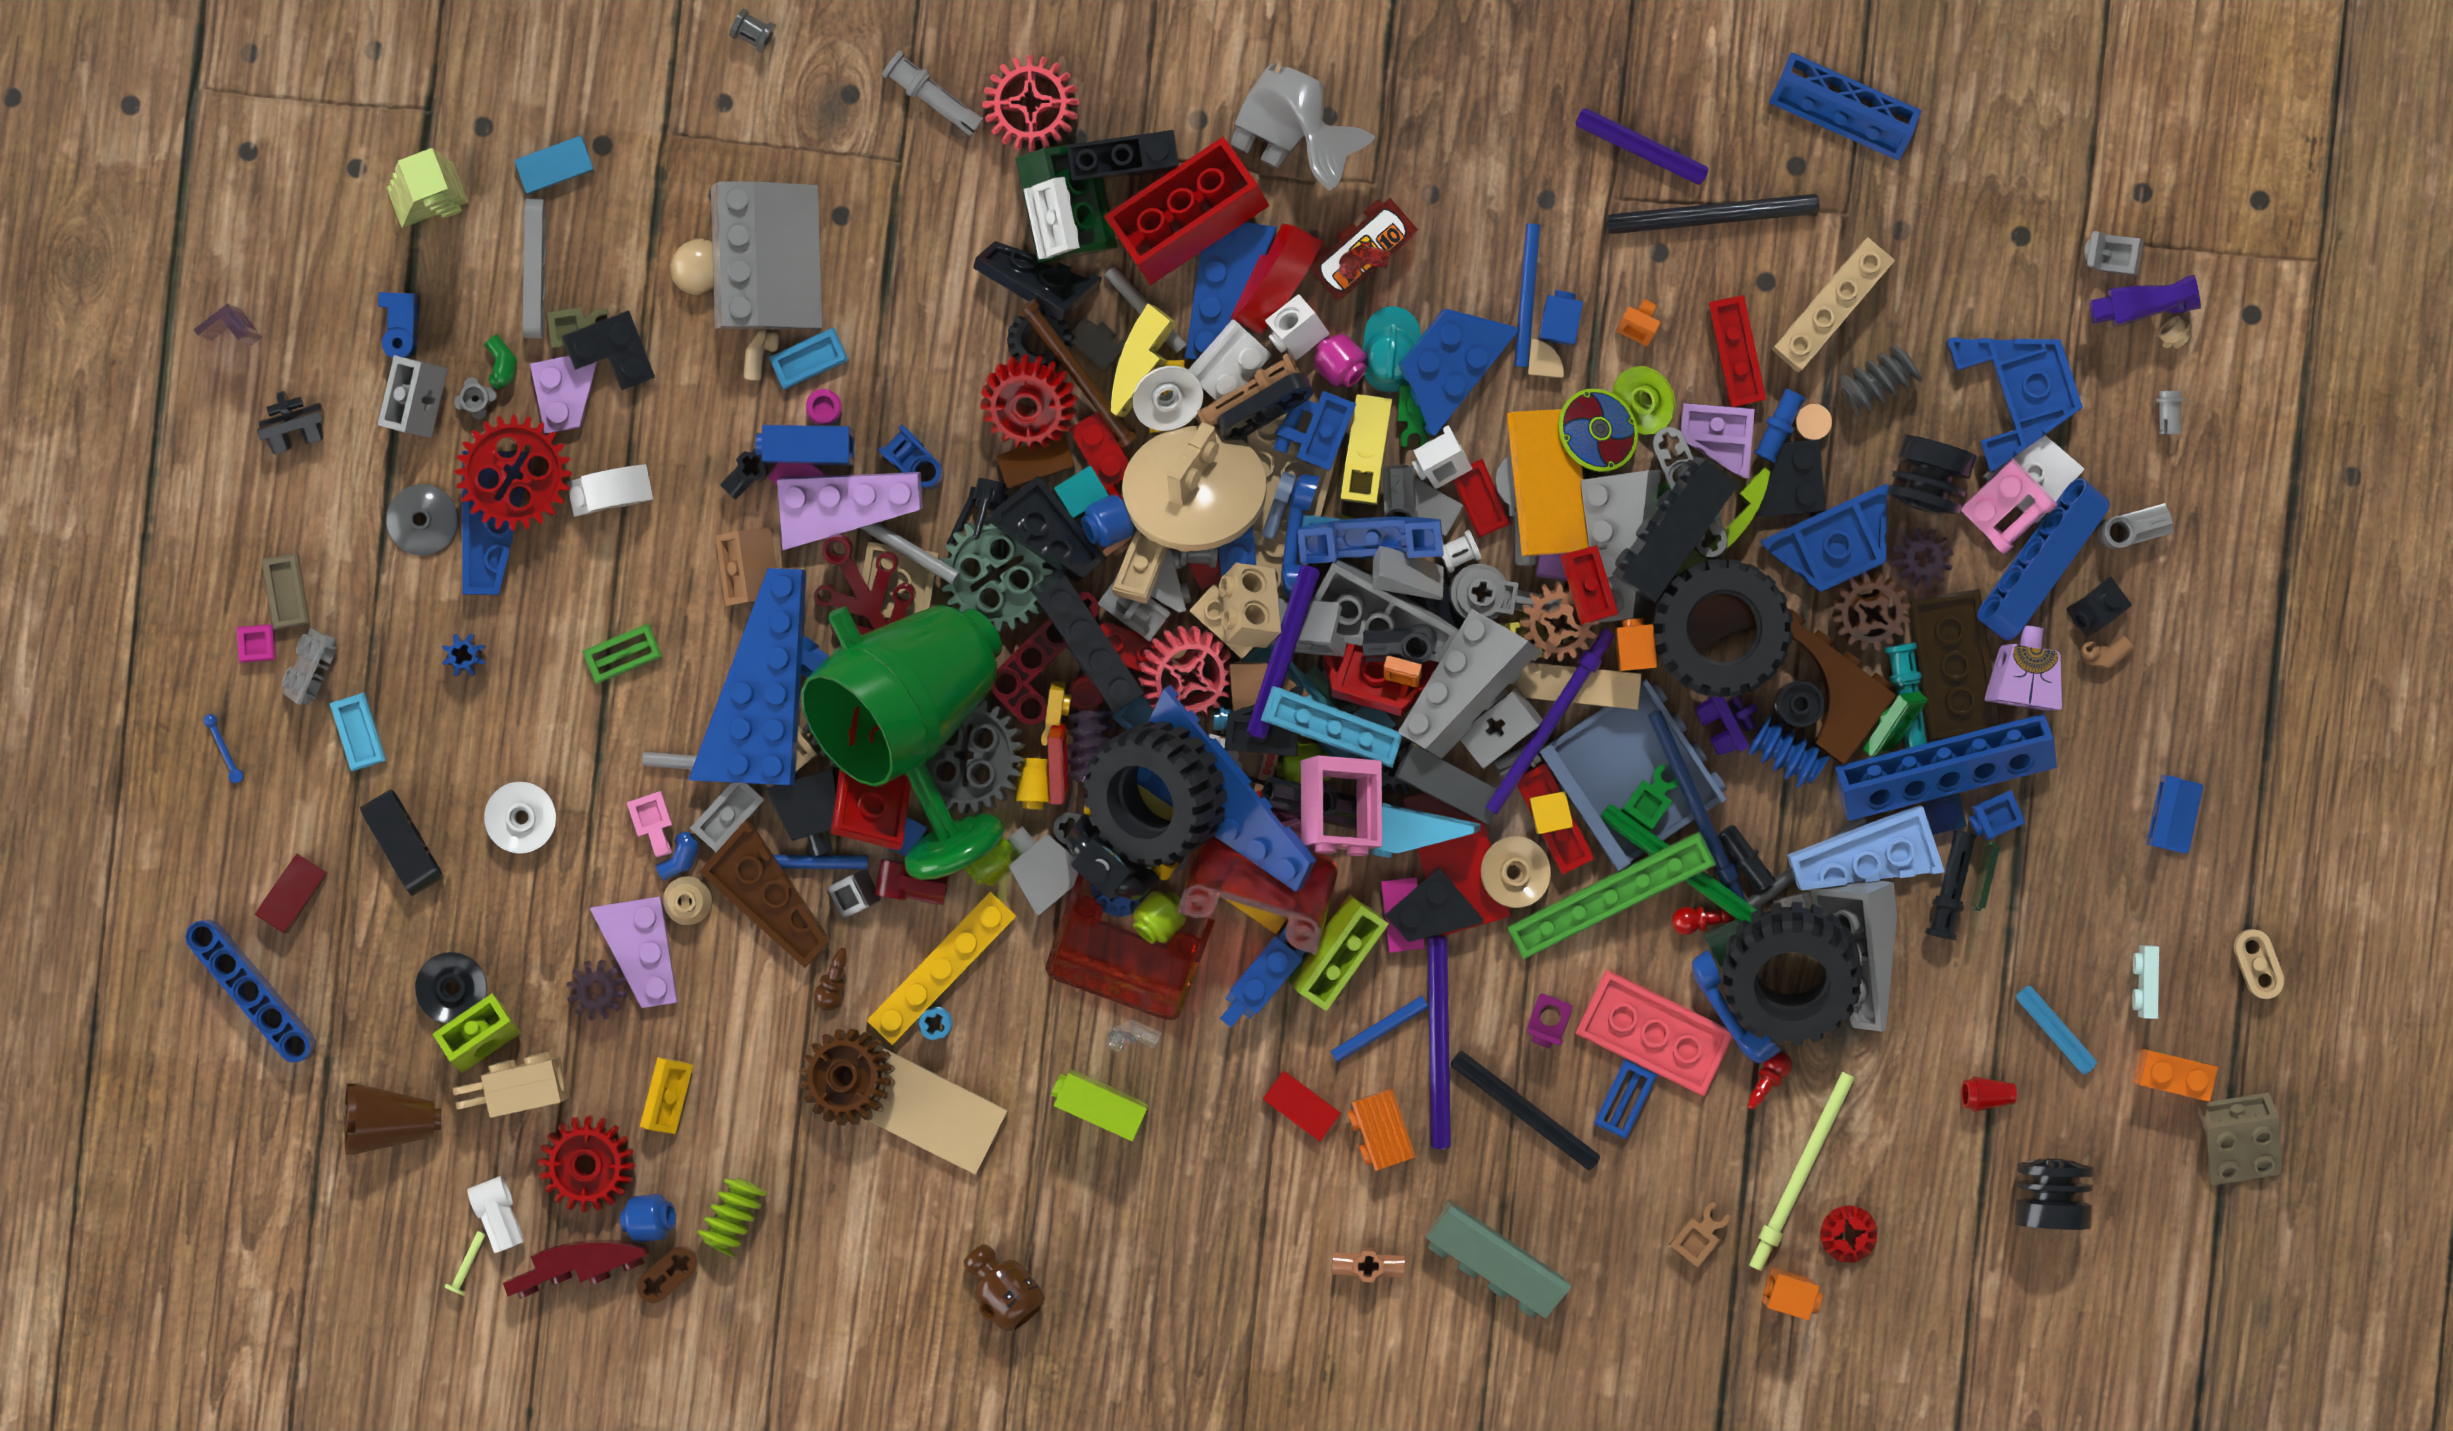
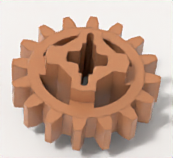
M1556 582L1555 590L1550 591L1544 584L1542 585L1543 594L1540 597L1533 592L1530 594L1534 602L1532 606L1524 604L1522 606L1523 611L1528 614V617L1521 618L1520 625L1529 627L1522 635L1526 640L1534 639L1532 644L1539 649L1543 648L1542 656L1545 659H1548L1552 652L1556 654L1558 661L1563 660L1565 652H1569L1570 656L1574 659L1577 657L1575 650L1577 647H1581L1584 650L1589 648L1585 642L1586 637L1596 638V633L1590 629V626L1599 624V620L1581 625L1580 621L1573 618L1572 615L1574 600L1570 587L1567 588V591L1563 590L1561 583ZM1558 599V602L1549 607L1543 606L1551 600ZM1561 614H1563L1568 624H1559L1556 629L1550 619H1559ZM1536 621H1539L1540 624L1546 627L1544 639L1537 633ZM1571 635L1575 637L1569 642L1560 644L1564 638Z

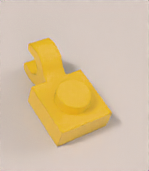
M1052 681L1046 726L1041 736L1042 745L1047 746V737L1052 725L1060 726L1062 724V715L1069 716L1072 695L1065 694L1066 682ZM1067 730V744H1068L1069 732H1068V730Z

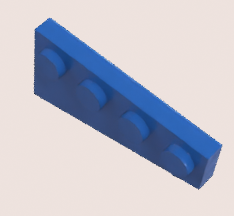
M462 451V455H468V451ZM517 451L497 452L501 457L511 458ZM522 451L512 467H504L503 470L506 471L507 477L495 495L496 501L502 499L515 478L522 479L523 476L519 473V469L530 451ZM533 458L528 462V470H530ZM484 469L478 475V482L483 488L492 489L498 484V475L491 469ZM515 488L511 490L509 500L513 506L520 508L525 489ZM462 489V498L468 493L467 489ZM472 500L462 503V595H499L514 531H510L508 521H503L501 527L495 529L496 519L493 517L483 524L482 517L484 512L480 510L475 514H471L470 511L475 503Z

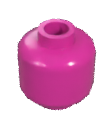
M1339 334L1332 338L1327 336L1314 349L1317 353L1314 359L1315 370L1335 387L1353 386L1362 378L1367 370L1365 352L1344 334Z

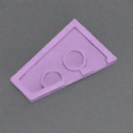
M662 896L590 907L641 1008L677 1003L678 996Z

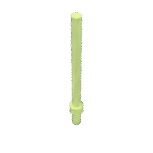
M1844 1072L1841 1073L1768 1226L1764 1225L1758 1238L1761 1241L1749 1266L1762 1271L1773 1247H1778L1784 1235L1781 1233V1230L1855 1077Z

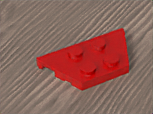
M1347 643L1344 656L1323 655L1331 697L1399 716L1403 715L1416 703L1440 663L1430 660L1420 663L1422 664L1419 687H1412L1385 680V662H1365L1363 646Z

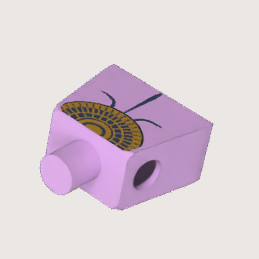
M2024 626L2021 631L2020 645L2009 644L2000 647L1986 691L1985 701L2042 711L2062 709L2061 655L2058 651L2041 649L2043 628Z

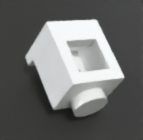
M1449 425L1442 428L1445 434L1429 440L1423 446L1414 450L1417 459L1412 461V464L1421 480L1428 477L1434 489L1473 469Z

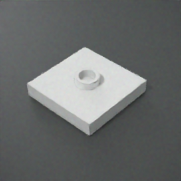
M2046 435L2013 458L2055 502L2066 487L2084 470L2080 464ZM2006 464L1992 473L1987 471L1982 478L1988 482ZM2028 494L2016 507L2024 513L2036 501ZM2045 512L2037 521H2035V523H2039V521L2045 516L2047 512Z

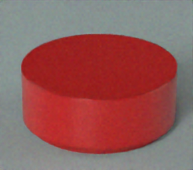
M1088 676L1076 678L1069 687L1068 694L1072 695L1071 704L1080 711L1088 712L1095 710L1103 701V698Z

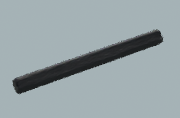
M1816 194L1609 214L1606 218L1608 233L1618 234L1810 215L1819 212L1820 204Z

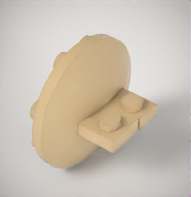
M1202 422L1200 426H1189L1166 431L1145 443L1134 454L1127 465L1123 477L1122 491L1123 501L1129 517L1143 535L1165 547L1188 552L1217 548L1241 537L1261 514L1266 500L1267 486L1261 460L1242 439L1224 440L1220 429Z

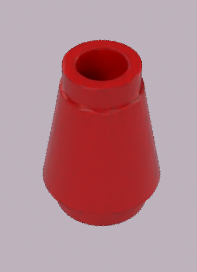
M1973 1076L1971 1080H1964L1962 1083L1961 1100L1963 1107L1971 1108L1973 1112L2014 1105L2016 1103L2017 1089L2014 1083Z

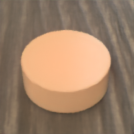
M1819 404L1806 405L1799 410L1795 418L1797 432L1808 440H1818L1824 437L1832 426V418L1829 411Z

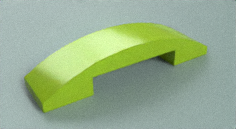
M1766 468L1761 469L1737 495L1747 506L1724 529L1728 541L1727 548L1743 533L1760 507L1770 476V472ZM1720 536L1708 546L1712 552L1718 550L1717 543L1722 541ZM1693 549L1674 577L1694 565L1710 561L1711 559H1705Z

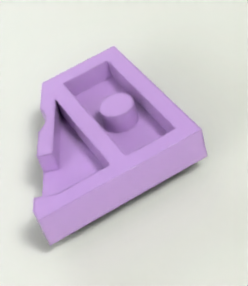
M1683 403L1680 431L1685 437L1687 444L1739 477L1749 478L1755 409Z

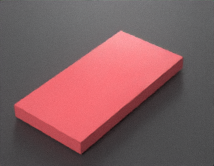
M1607 969L1575 1031V1034L1702 1096H1705L1733 1038L1726 1027Z

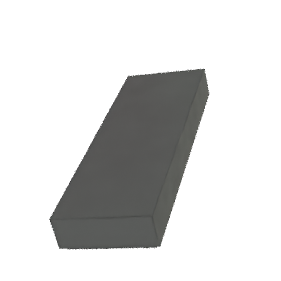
M1415 745L1408 746L1394 776L1395 778L1485 825H1490L1494 813L1485 807L1496 792V788Z

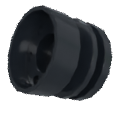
M1904 435L1897 458L1911 465L1910 472L1893 471L1892 477L1905 482L1906 486L1889 485L1886 494L1898 499L1904 505L1932 514L1959 515L1962 506L1948 500L1947 497L1949 495L1964 498L1966 492L1953 485L1952 480L1953 478L1970 479L1977 456L1969 451L1942 442L1913 435Z
M2038 1158L2029 1162L2017 1163L2018 1173L2033 1175V1180H2018L2017 1187L2033 1191L2032 1198L2016 1201V1225L2061 1230L2091 1229L2092 1205L2076 1200V1194L2093 1191V1185L2077 1182V1177H2092L2094 1175V1167L2082 1165L2074 1160Z

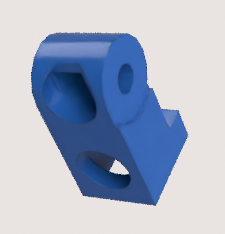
M378 292V307L388 308L387 332L382 338V349L391 358L394 355L410 358L417 348L419 295L414 293Z

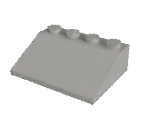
M717 182L711 186L715 330L821 329L822 303L818 185L771 182Z

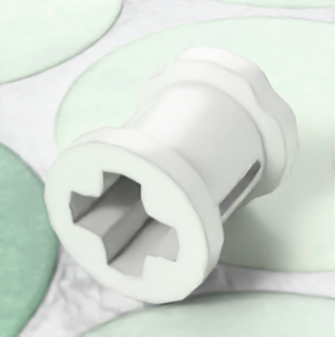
M1470 530L1465 531L1464 536L1445 545L1443 544L1444 556H1441L1448 573L1453 572L1454 567L1471 559L1476 561L1482 559Z

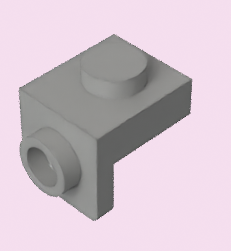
M2093 231L2091 240L2089 239L2085 246L2084 256L2087 266L2099 272L2138 276L2144 240L2106 235L2102 232Z

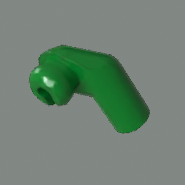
M496 334L487 340L484 346L495 358L493 373L489 375V383L495 389L500 390L510 385L514 380L517 359L500 336Z

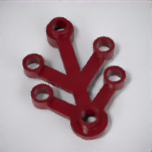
M842 534L830 536L823 544L822 554L827 562L840 566L857 598L839 593L833 585L825 583L815 590V602L822 607L833 606L841 608L846 606L849 612L868 617L874 629L856 625L860 635L905 618L908 606L916 597V590L909 583H901L895 588L893 592L895 605L889 622H887L881 611L891 574L899 565V559L896 554L886 551L876 559L877 572L872 590L870 591L851 557L853 545L850 539ZM835 542L842 543L845 547V552L842 554L836 553L833 549V544ZM882 558H890L893 562V567L891 569L884 568L881 564ZM823 589L828 590L831 593V600H823L820 597V591ZM900 589H906L910 592L909 600H903L899 597L898 592ZM831 625V630H832L833 634L837 637V635H836V633H835V631H834V629H833V627H832V625Z

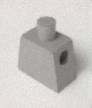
M1022 826L1007 839V842L1020 856L1009 865V868L1038 916L1084 878L1070 865L1073 854L1050 834L1047 833L1038 842H1035Z

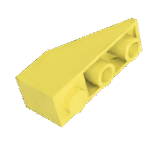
M1357 394L1341 499L1347 502L1378 505L1392 399Z

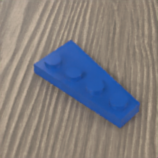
M1245 222L1200 253L1185 359L1197 360L1231 322L1232 319L1230 317L1260 254L1266 255L1277 227Z

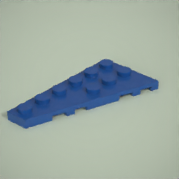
M767 569L688 780L795 786L807 570Z
M1171 685L1163 689L1149 722H1170L1173 724V729L1181 726L1189 730V736L1200 738L1206 744L1204 749L1208 754L1212 752L1217 759L1215 765L1218 771L1222 770L1225 781L1221 785L1222 789H1226L1227 802L1221 805V807L1225 808L1223 821L1218 823V830L1214 836L1295 892L1299 891L1304 887L1317 859L1289 826L1282 825L1271 811L1273 806L1265 797L1261 799L1249 785L1252 781L1217 739H1211L1198 724L1200 719L1192 710L1187 711L1176 698L1179 695ZM1139 766L1137 784L1173 808L1172 797L1164 781L1153 771Z

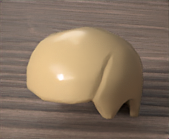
M703 238L694 239L681 245L674 253L670 263L671 278L681 291L692 295H701L714 289L712 241L704 240Z

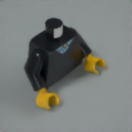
M1084 806L1085 814L1081 815L1066 839L1067 846L1073 854L1070 865L1108 898L1124 897L1135 901L1155 887L1160 880H1168L1179 864L1178 861L1174 865L1163 863L1160 866H1152L1151 869H1147L1143 864L1139 865L1129 861L1127 854L1121 857L1112 850L1113 845L1110 842L1104 843L1098 836L1101 833L1097 825L1092 826L1089 816L1092 815L1090 807L1086 808Z

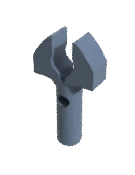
M1284 471L1281 475L1262 535L1267 539H1275L1284 510L1297 477L1296 475Z

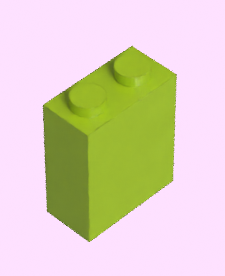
M1070 1069L1067 1076L1060 1073L1051 1093V1096L1057 1098L1054 1103L1055 1107L1132 1142L1149 1105L1073 1069Z

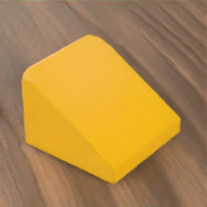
M1565 791L1530 798L1537 834L1573 827Z

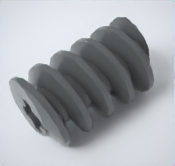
M1893 345L1889 348L1890 357L1882 352L1877 355L1878 365L1872 360L1865 362L1866 373L1861 368L1856 367L1852 370L1854 380L1845 374L1840 377L1845 398L1859 417H1861L1859 406L1863 405L1869 411L1873 410L1872 398H1876L1882 404L1886 403L1884 391L1887 390L1896 397L1898 395L1896 384L1900 383L1908 390L1910 388L1908 377L1913 376L1918 382L1922 381L1916 365L1906 351H1902L1898 346Z

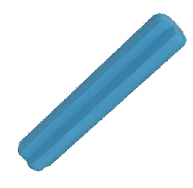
M2027 985L2022 988L2015 996L2017 1001L2080 1073L2085 1075L2093 1070L2097 1065L2096 1059L2033 987Z

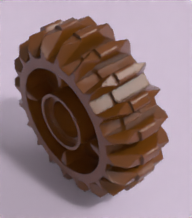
M837 1029L835 1030L834 1038L829 1034L822 1035L823 1045L819 1043L811 1044L813 1051L816 1053L814 1056L805 1055L803 1057L806 1062L810 1063L809 1069L802 1068L799 1072L801 1075L808 1076V1081L802 1082L799 1086L801 1089L810 1090L804 1100L806 1103H815L812 1111L819 1115L823 1113L824 1121L832 1122L836 1120V1124L845 1126L848 1121L851 1125H859L861 1117L868 1121L873 1119L871 1108L878 1112L884 1110L883 1105L879 1101L881 1098L886 1100L892 1098L890 1093L885 1092L886 1085L894 1086L896 1084L895 1080L887 1078V1074L892 1073L895 1068L893 1065L884 1064L891 1055L887 1051L880 1052L883 1043L879 1040L871 1042V1034L863 1032L859 1035L856 1029H849L846 1034L844 1030ZM850 1068L853 1073V1079L848 1086H845L842 1082V1076L845 1070Z

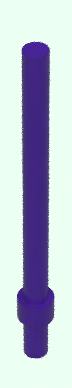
M1603 628L1589 651L1584 650L1577 661L1579 666L1497 788L1486 805V809L1498 815L1591 672L1596 673L1602 664L1601 657L1616 635Z

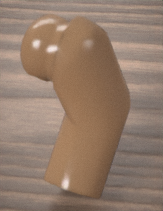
M2122 636L2110 647L2098 645L2090 641L2081 647V659L2088 666L2110 669L2135 650V648L2125 636Z

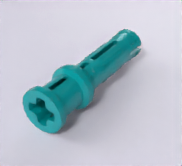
M1916 643L1884 647L1885 653L1889 654L1892 671L1889 682L1892 683V686H1895L1897 697L1901 694L1919 691L1918 682H1920L1922 676L1920 672H1917L1914 655V650L1917 648ZM1922 710L1904 735L1905 749L1927 744Z

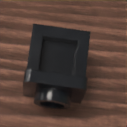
M2109 577L2084 597L2068 606L2066 610L2073 619L2074 624L2088 637L2106 627L2131 607L2132 604L2114 579Z

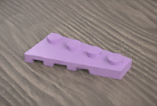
M920 472L785 477L777 480L782 550L923 508Z

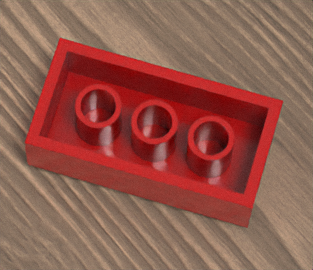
M1223 136L1104 215L1126 252L1151 286L1268 208L1269 204L1256 181Z

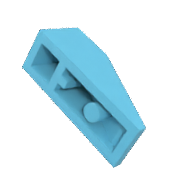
M1382 802V847L1372 849L1371 854L1392 858L1393 853L1397 854L1474 834L1480 831L1481 824Z

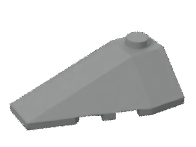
M1338 558L1336 562H1332L1312 601L1337 602L1341 605L1342 610L1336 632L1346 643L1363 646V632L1365 629L1411 628L1417 624H1424L1431 627L1437 636V645L1428 660L1441 661L1459 631L1457 628L1402 593L1372 589L1373 574L1345 558ZM1419 637L1410 639L1414 649L1419 651L1427 649V644L1423 639Z
M1861 881L1847 883V885L1811 889L1812 905L1823 908V915L1826 917L1830 913L1838 917L1841 922V928L1843 926L1848 927L1853 935V943L1857 944L1862 984H1860L1861 994L1859 1001L1853 1005L1854 1012L1850 1017L1852 1027L1879 1032L1886 1030L1897 924L1894 882Z

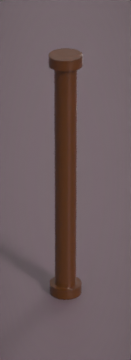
M1033 299L1026 303L1018 311L1022 318L1026 317L1116 435L1118 445L1123 448L1130 444L1138 436L1133 429L1129 430L1121 418L1111 412L1109 402L1038 310V302Z

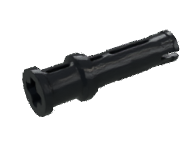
M1954 830L1953 832L1954 836L1940 895H1936L1935 899L1933 898L1932 904L1935 908L1930 927L1925 930V934L1953 941L1957 940L1955 929L1959 912L1964 911L1965 907L1963 906L1964 902L1960 900L1974 841L1977 837L1975 834Z

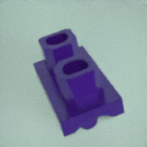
M1740 695L1730 700L1736 713L1732 714L1724 697L1708 696L1709 699L1703 701L1694 709L1702 726L1720 718L1725 731L1709 739L1717 755L1730 753L1734 750L1741 752L1750 747L1737 721L1740 720L1746 732L1756 727L1750 716L1751 713L1758 710L1755 703L1745 707Z

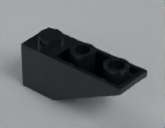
M1174 130L1067 145L1072 181L1146 175L1172 171L1179 166Z

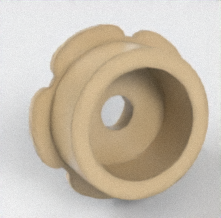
M2174 316L2169 319L2158 332L2159 338L2164 342L2162 346L2164 348L2173 346L2175 349L2183 346L2191 337L2189 332L2191 323L2183 321L2180 316Z

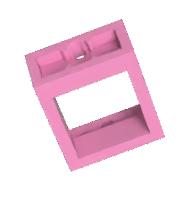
M1319 755L1301 760V841L1306 847H1315V853L1334 854L1337 853V849L1347 850L1348 856H1367L1368 850L1382 847V761ZM1323 777L1356 779L1357 838L1323 835Z

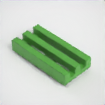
M649 623L582 651L596 684L663 657ZM642 634H645L647 638L643 642L597 661H594L592 656ZM648 647L652 650V653L605 673H599L598 668Z

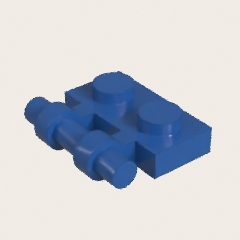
M1323 391L1318 404L1307 400L1287 412L1283 425L1279 424L1275 434L1278 437L1273 449L1287 454L1291 441L1299 443L1301 447L1297 459L1330 471L1356 403ZM1303 411L1313 414L1306 434L1296 430Z

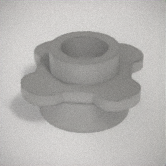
M471 377L464 381V388L461 390L460 395L455 397L454 404L457 409H465L472 413L473 418L480 420L486 417V409L490 402L495 401L497 394L492 387L485 388L479 384L476 378ZM474 395H477L479 397V400L477 402H473L472 397Z

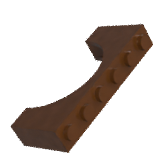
M1727 594L1712 595L1702 600L1693 610L1688 625L1692 645L1701 655L1713 643L1730 633L1744 629H1756L1755 618L1750 608L1739 598ZM1789 608L1788 610L1792 612L1793 622H1791L1792 640L1802 646L1813 658L1820 670L1825 686V715L1821 728L1812 743L1829 754L1838 763L1845 764L1896 695L1889 690L1892 684L1876 672L1872 677L1860 669L1864 664L1862 661L1848 651L1844 655L1832 648L1835 642L1820 630L1813 634L1803 626L1806 620Z

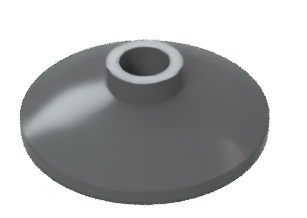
M417 484L403 489L393 498L387 511L386 523L388 532L398 547L410 554L425 556L443 550L453 540L458 528V512L453 500L446 492L432 485ZM422 512L426 515L427 521L423 526H417L414 522V517L417 513Z

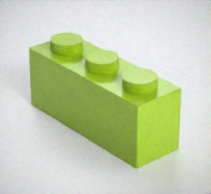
M1349 894L1287 982L1299 994L1327 1011L1389 923L1376 911Z

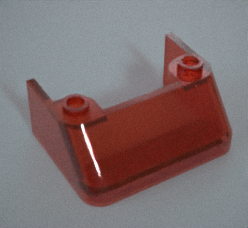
M1078 873L1045 966L1048 975L1061 983L1163 1020L1177 1019L1182 1012L1215 920L1208 918L1201 938L1191 933H1177L1169 940L1168 945L1157 941L1151 944L1139 934L1100 921L1103 915V909L1100 904L1092 897L1079 894L1085 878Z

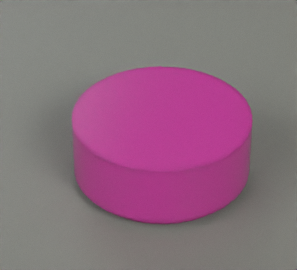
M819 389L808 397L806 412L815 423L830 425L839 419L842 413V402L833 391Z

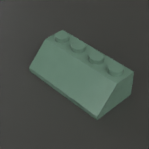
M1450 1200L1447 1201L1425 1234L1426 1239L1431 1241L1428 1245L1429 1249L1444 1259L1450 1254L1460 1261L1457 1266L1460 1270L1474 1279L1480 1274L1490 1281L1487 1286L1490 1290L1504 1299L1510 1294L1520 1301L1517 1307L1534 1319L1538 1314L1546 1319L1572 1287L1568 1279Z

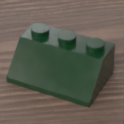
M1067 146L1043 148L1015 158L1038 263L1065 260L1118 248L1115 234L1104 215L1110 212L1103 178L1072 181ZM1065 177L1066 186L1070 193L1073 219L1078 230L1080 248L1055 255L1052 258L1039 260L1024 189L1031 188L1053 178Z

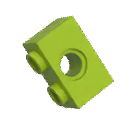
M491 993L434 1032L433 1036L449 1061L463 1073L521 1034L504 1005Z

